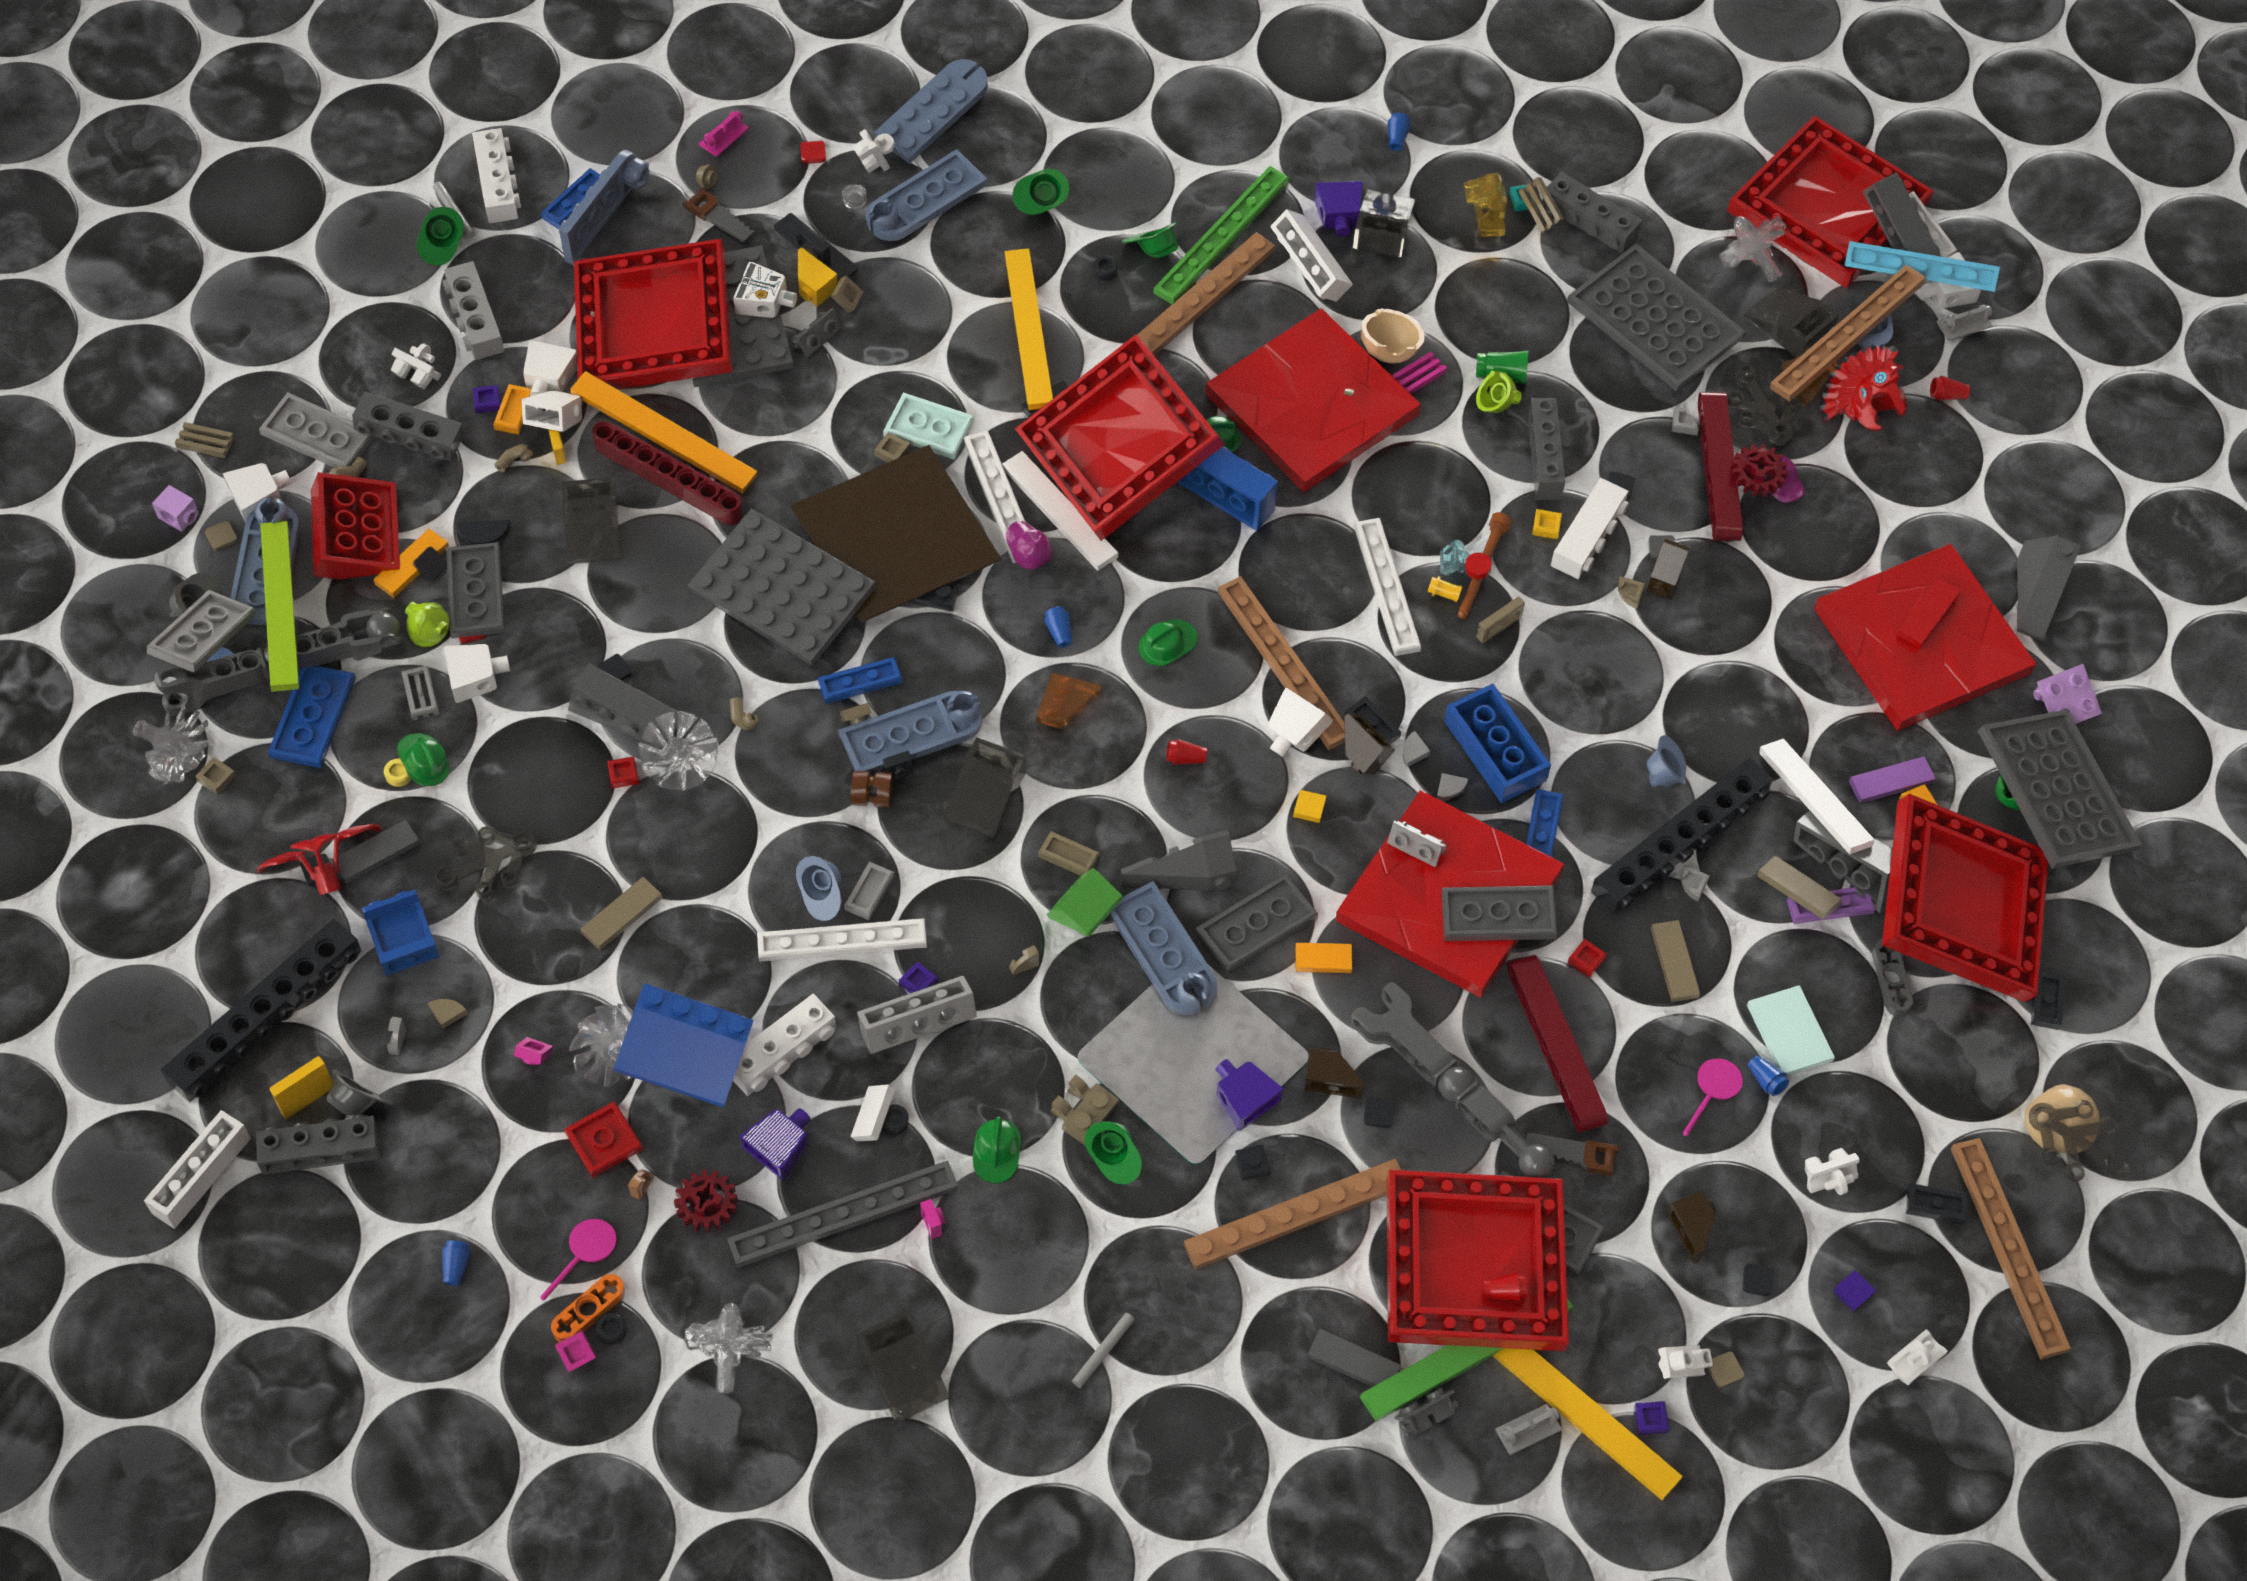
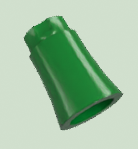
M1528 350L1488 352L1487 354L1477 353L1476 377L1485 378L1492 370L1508 374L1514 383L1526 385Z

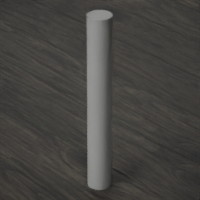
M436 182L433 185V189L445 207L452 208L459 213L463 219V233L466 238H473L475 236L474 230L442 183Z
M1125 1313L1073 1378L1072 1382L1074 1385L1082 1388L1134 1322L1133 1316L1129 1313Z

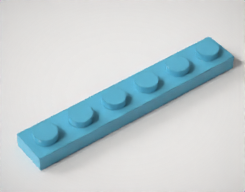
M1852 241L1849 242L1845 261L1846 267L1895 275L1905 265H1908L1925 276L1927 281L1995 292L2000 270L1999 266Z

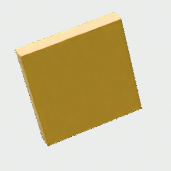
M319 1056L270 1087V1092L280 1113L287 1120L328 1093L333 1085V1081L325 1063Z

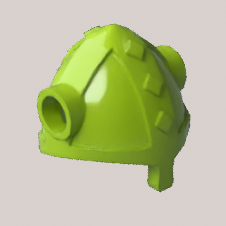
M1491 370V373L1487 375L1479 386L1476 403L1482 411L1498 413L1506 410L1512 404H1518L1521 401L1522 394L1516 389L1515 383L1508 374Z
M412 601L405 610V613L408 615L406 629L409 638L415 645L431 647L439 643L446 636L450 620L447 612L440 604L435 602L417 604Z

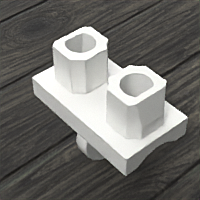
M866 129L860 132L863 140L852 147L869 173L879 166L885 172L890 166L883 155L893 150L895 146L894 139L889 134H881L873 142Z
M424 343L418 348L412 346L410 353L414 357L397 348L393 350L392 355L396 359L391 371L395 375L405 379L412 368L416 371L410 381L423 389L428 386L432 379L438 381L441 377L440 373L434 371L433 366L426 363H433L435 357L430 355V346Z
M1840 1148L1829 1154V1162L1822 1163L1816 1156L1806 1159L1805 1172L1808 1177L1807 1188L1810 1193L1823 1189L1827 1191L1835 1189L1839 1195L1846 1194L1848 1191L1847 1184L1854 1182V1179L1858 1178L1857 1163H1859V1157L1856 1153L1848 1155Z
M1926 1329L1892 1357L1887 1364L1903 1383L1910 1385L1947 1353V1350L1939 1345Z
M1700 1345L1658 1349L1661 1356L1659 1367L1664 1379L1705 1375L1704 1368L1712 1367L1713 1365L1710 1349H1700Z

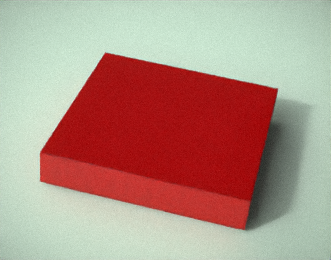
M615 1101L564 1129L567 1138L592 1178L643 1150L642 1144Z

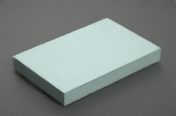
M903 393L883 433L885 437L889 432L917 448L930 445L934 453L955 460L964 442L963 437L967 436L974 422V416Z
M1800 985L1748 1001L1747 1007L1775 1066L1785 1072L1787 1076L1833 1062L1835 1057Z

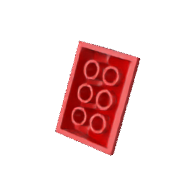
M318 472L311 488L313 577L341 580L378 575L382 571L399 570L396 482Z

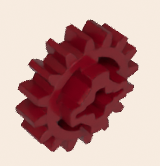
M1754 443L1751 445L1750 450L1744 446L1741 453L1737 452L1730 468L1733 470L1731 478L1737 479L1736 487L1744 486V493L1751 490L1753 497H1756L1758 492H1761L1763 497H1766L1768 491L1775 494L1778 488L1783 487L1788 475V471H1786L1788 464L1787 462H1781L1782 454H1774V447L1766 450L1765 444H1762L1761 448H1757Z
M703 1169L702 1176L699 1177L692 1172L691 1181L681 1180L684 1189L676 1188L675 1190L678 1197L674 1199L675 1208H678L676 1211L678 1219L684 1218L683 1223L685 1227L693 1223L694 1232H698L700 1227H705L706 1233H710L711 1226L714 1225L718 1230H721L720 1222L730 1223L729 1213L736 1214L737 1212L736 1205H734L738 1203V1196L734 1194L736 1192L734 1183L728 1185L729 1179L727 1175L719 1179L717 1170L710 1176L707 1175L706 1169ZM718 1188L724 1193L725 1199H723L722 1195L718 1194ZM687 1203L690 1204V1207L694 1208V1214L688 1209Z

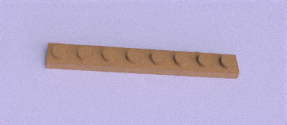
M1256 232L1137 335L1155 356L1275 251V245Z
M1905 265L1771 382L1770 389L1790 402L1925 284L1926 277Z
M1240 576L1219 586L1218 594L1284 688H1288L1333 719L1331 725L1319 736L1327 749L1331 750L1345 743L1344 721Z
M1977 1138L1953 1144L1951 1147L1952 1154L2040 1360L2068 1353L2071 1347L1981 1139Z
M1396 1159L1390 1160L1184 1240V1247L1194 1269H1200L1387 1196L1386 1178L1389 1169L1401 1170Z

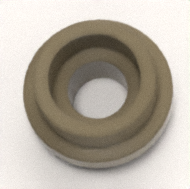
M709 164L700 166L696 173V182L703 189H711L718 180L716 168Z

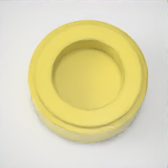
M400 758L393 759L386 764L384 775L390 785L401 787L411 781Z

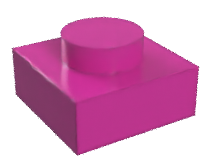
M526 1037L516 1045L514 1056L521 1058L527 1064L540 1065L551 1056L553 1046Z
M931 1199L921 1202V1215L931 1239L942 1236V1224H945V1219L941 1208H935Z
M583 1330L555 1345L568 1372L596 1358Z

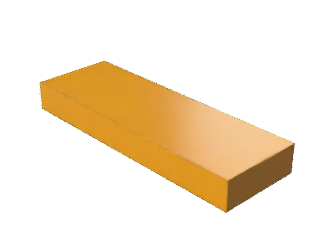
M431 529L426 530L399 555L400 569L382 571L373 579L375 585L395 598L421 574L413 566V561L427 547H433L441 555L446 550V547H449L448 542Z

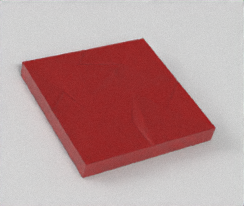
M1814 115L1730 199L1727 212L1781 247L1786 248L1789 252L1847 289L1864 271L1863 269L1845 266L1849 242L1888 247L1890 244L1862 191L1896 172L1905 183L1908 194L1914 191L1925 207L1930 203L1934 190Z
M722 239L574 261L578 379L586 371L618 390L733 372L726 255ZM591 311L594 312L595 317L591 316Z
M1322 308L1208 381L1205 387V395L1303 493L1419 416L1421 406L1400 383ZM1345 389L1355 390L1352 396L1344 394Z
M1137 334L1015 428L1100 541L1225 445Z
M1951 543L1819 597L1814 607L1815 612L1896 731L2031 675L2036 666L2034 659ZM1939 577L1961 591L1921 648H1918L1897 636V634L1929 588Z
M1420 790L1399 822L1403 823L1405 821L1408 825L1422 831V835L1428 834L1444 841L1443 844L1447 845V848L1443 855L1440 854L1437 866L1434 867L1388 844V836L1336 911V922L1482 998L1519 940L1444 941L1442 888L1555 887L1563 874L1564 863Z
M1909 793L1897 802L1882 946L1947 972L1954 973L1957 976L2020 1001L2026 1002L2032 999L2038 993L2048 861L2043 851L2034 844Z
M1389 1169L1386 1178L1388 1342L1566 1351L1569 1344L1563 1179ZM1517 1272L1518 1275H1526L1528 1298L1521 1299V1302L1492 1298L1486 1299L1484 1281H1490L1491 1279Z

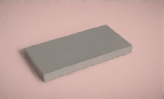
M288 392L259 428L261 435L334 468L338 466H351L375 438V436L363 435L354 430L353 421Z
M208 590L147 646V654L194 673L255 616V608Z

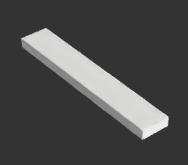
M988 430L963 437L965 447L1012 563H1017L1007 544L1006 531L1013 522H1025Z
M1023 451L1002 463L1005 473L1097 571L1118 558V552L1105 538L1100 541L1073 504Z
M1380 518L1355 522L1354 529L1394 655L1399 656L1420 652L1419 638Z
M1784 739L1760 747L1759 754L1849 855L1873 846V837Z
M924 918L757 932L759 962L927 947Z

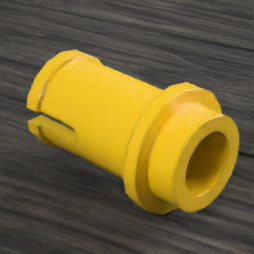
M1440 576L1438 578L1432 577L1427 592L1432 593L1433 597L1438 595L1454 602L1458 601L1462 586L1440 580Z

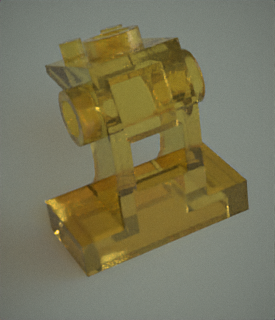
M1490 173L1484 177L1463 183L1467 204L1474 203L1480 237L1505 235L1504 215L1507 197L1504 181L1499 173ZM1482 208H1490L1489 211L1483 215Z

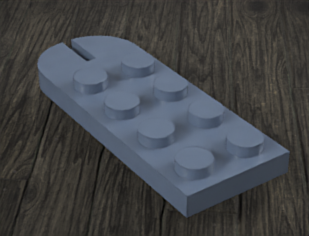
M960 59L949 63L874 132L875 138L881 134L892 136L895 142L892 151L910 164L984 96L988 89L985 70L981 66L978 68L976 62L967 59Z
M956 149L873 201L866 210L867 227L870 231L873 230L874 235L879 239L885 241L903 239L987 186V178Z
M623 150L614 158L607 169L601 172L597 182L589 187L586 196L580 203L575 205L572 214L559 227L565 262L574 265V261H577L632 188L640 189L646 184L650 175L648 162L639 159L635 153Z
M266 498L250 513L244 528L230 599L255 608V616L247 623L251 625H267L260 523L288 522L292 574L300 534V523L296 513L279 498H276L275 502L278 510L276 514L272 499Z
M949 691L839 729L838 731L854 770L869 771L870 774L884 770V758L909 751L913 760L973 738L981 728L982 712L980 702H978V697L968 691Z
M1152 881L1123 896V899L1112 910L1109 917L1165 1005L1174 1013L1186 1016L1200 1013V1003L1204 1010L1211 1006L1217 995L1216 977L1155 882ZM1192 990L1196 997H1194V995H1190L1189 991Z

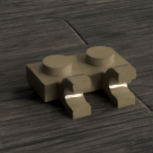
M1075 1074L1069 1082L1068 1092L1082 1101L1074 1110L1066 1100L1058 1095L1051 1105L1053 1107L1051 1113L1065 1121L1062 1124V1130L1085 1145L1084 1137L1087 1130L1093 1124L1105 1121L1119 1103V1099L1097 1083L1092 1089L1089 1088L1087 1083Z

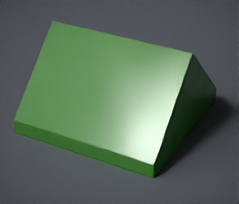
M1092 868L1078 878L1047 913V916L1064 926L1090 937L1120 903L1123 897L1095 868Z

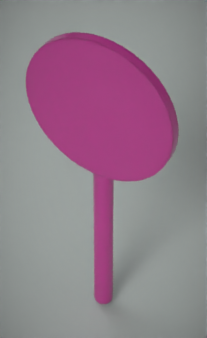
M1710 1059L1701 1065L1697 1074V1081L1702 1091L1707 1095L1683 1131L1684 1136H1688L1711 1098L1726 1100L1739 1093L1743 1084V1078L1740 1070L1733 1063L1724 1059Z
M588 1219L574 1227L569 1237V1245L576 1257L541 1295V1300H545L580 1260L598 1262L607 1258L614 1251L617 1241L616 1233L609 1223L600 1219Z

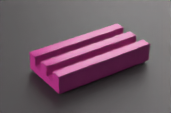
M1429 352L1393 374L1392 377L1410 394H1413L1444 375L1447 367L1445 365L1441 366L1440 360L1438 358L1435 359L1434 354ZM1435 368L1434 371H1432L1431 373H1429V374H1427L1426 376L1422 377L1423 374H1425L1426 372H1428V371H1430L1431 369ZM1419 379L1418 381L1414 382V383L1411 384L1410 386H1408V387L1405 386V385L1409 384L1410 382H1412L1413 380Z

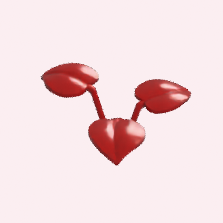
M378 824L354 826L337 834H324L316 836L311 840H302L290 845L291 849H301L315 853L318 866L314 867L315 872L303 856L306 854L305 851H293L266 860L258 866V874L267 866H274L288 861H300L309 872L311 880H315L319 895L341 889L337 873L340 872L339 844L346 838L368 829L381 832V827ZM334 839L333 867L330 862L323 863L319 851L325 843Z

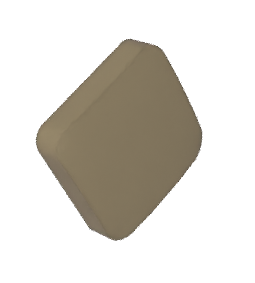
M228 521L221 522L205 530V535L214 551H219L238 542L237 536Z
M1727 1352L1712 1358V1367H1707L1719 1388L1738 1382L1744 1377V1372L1733 1352Z

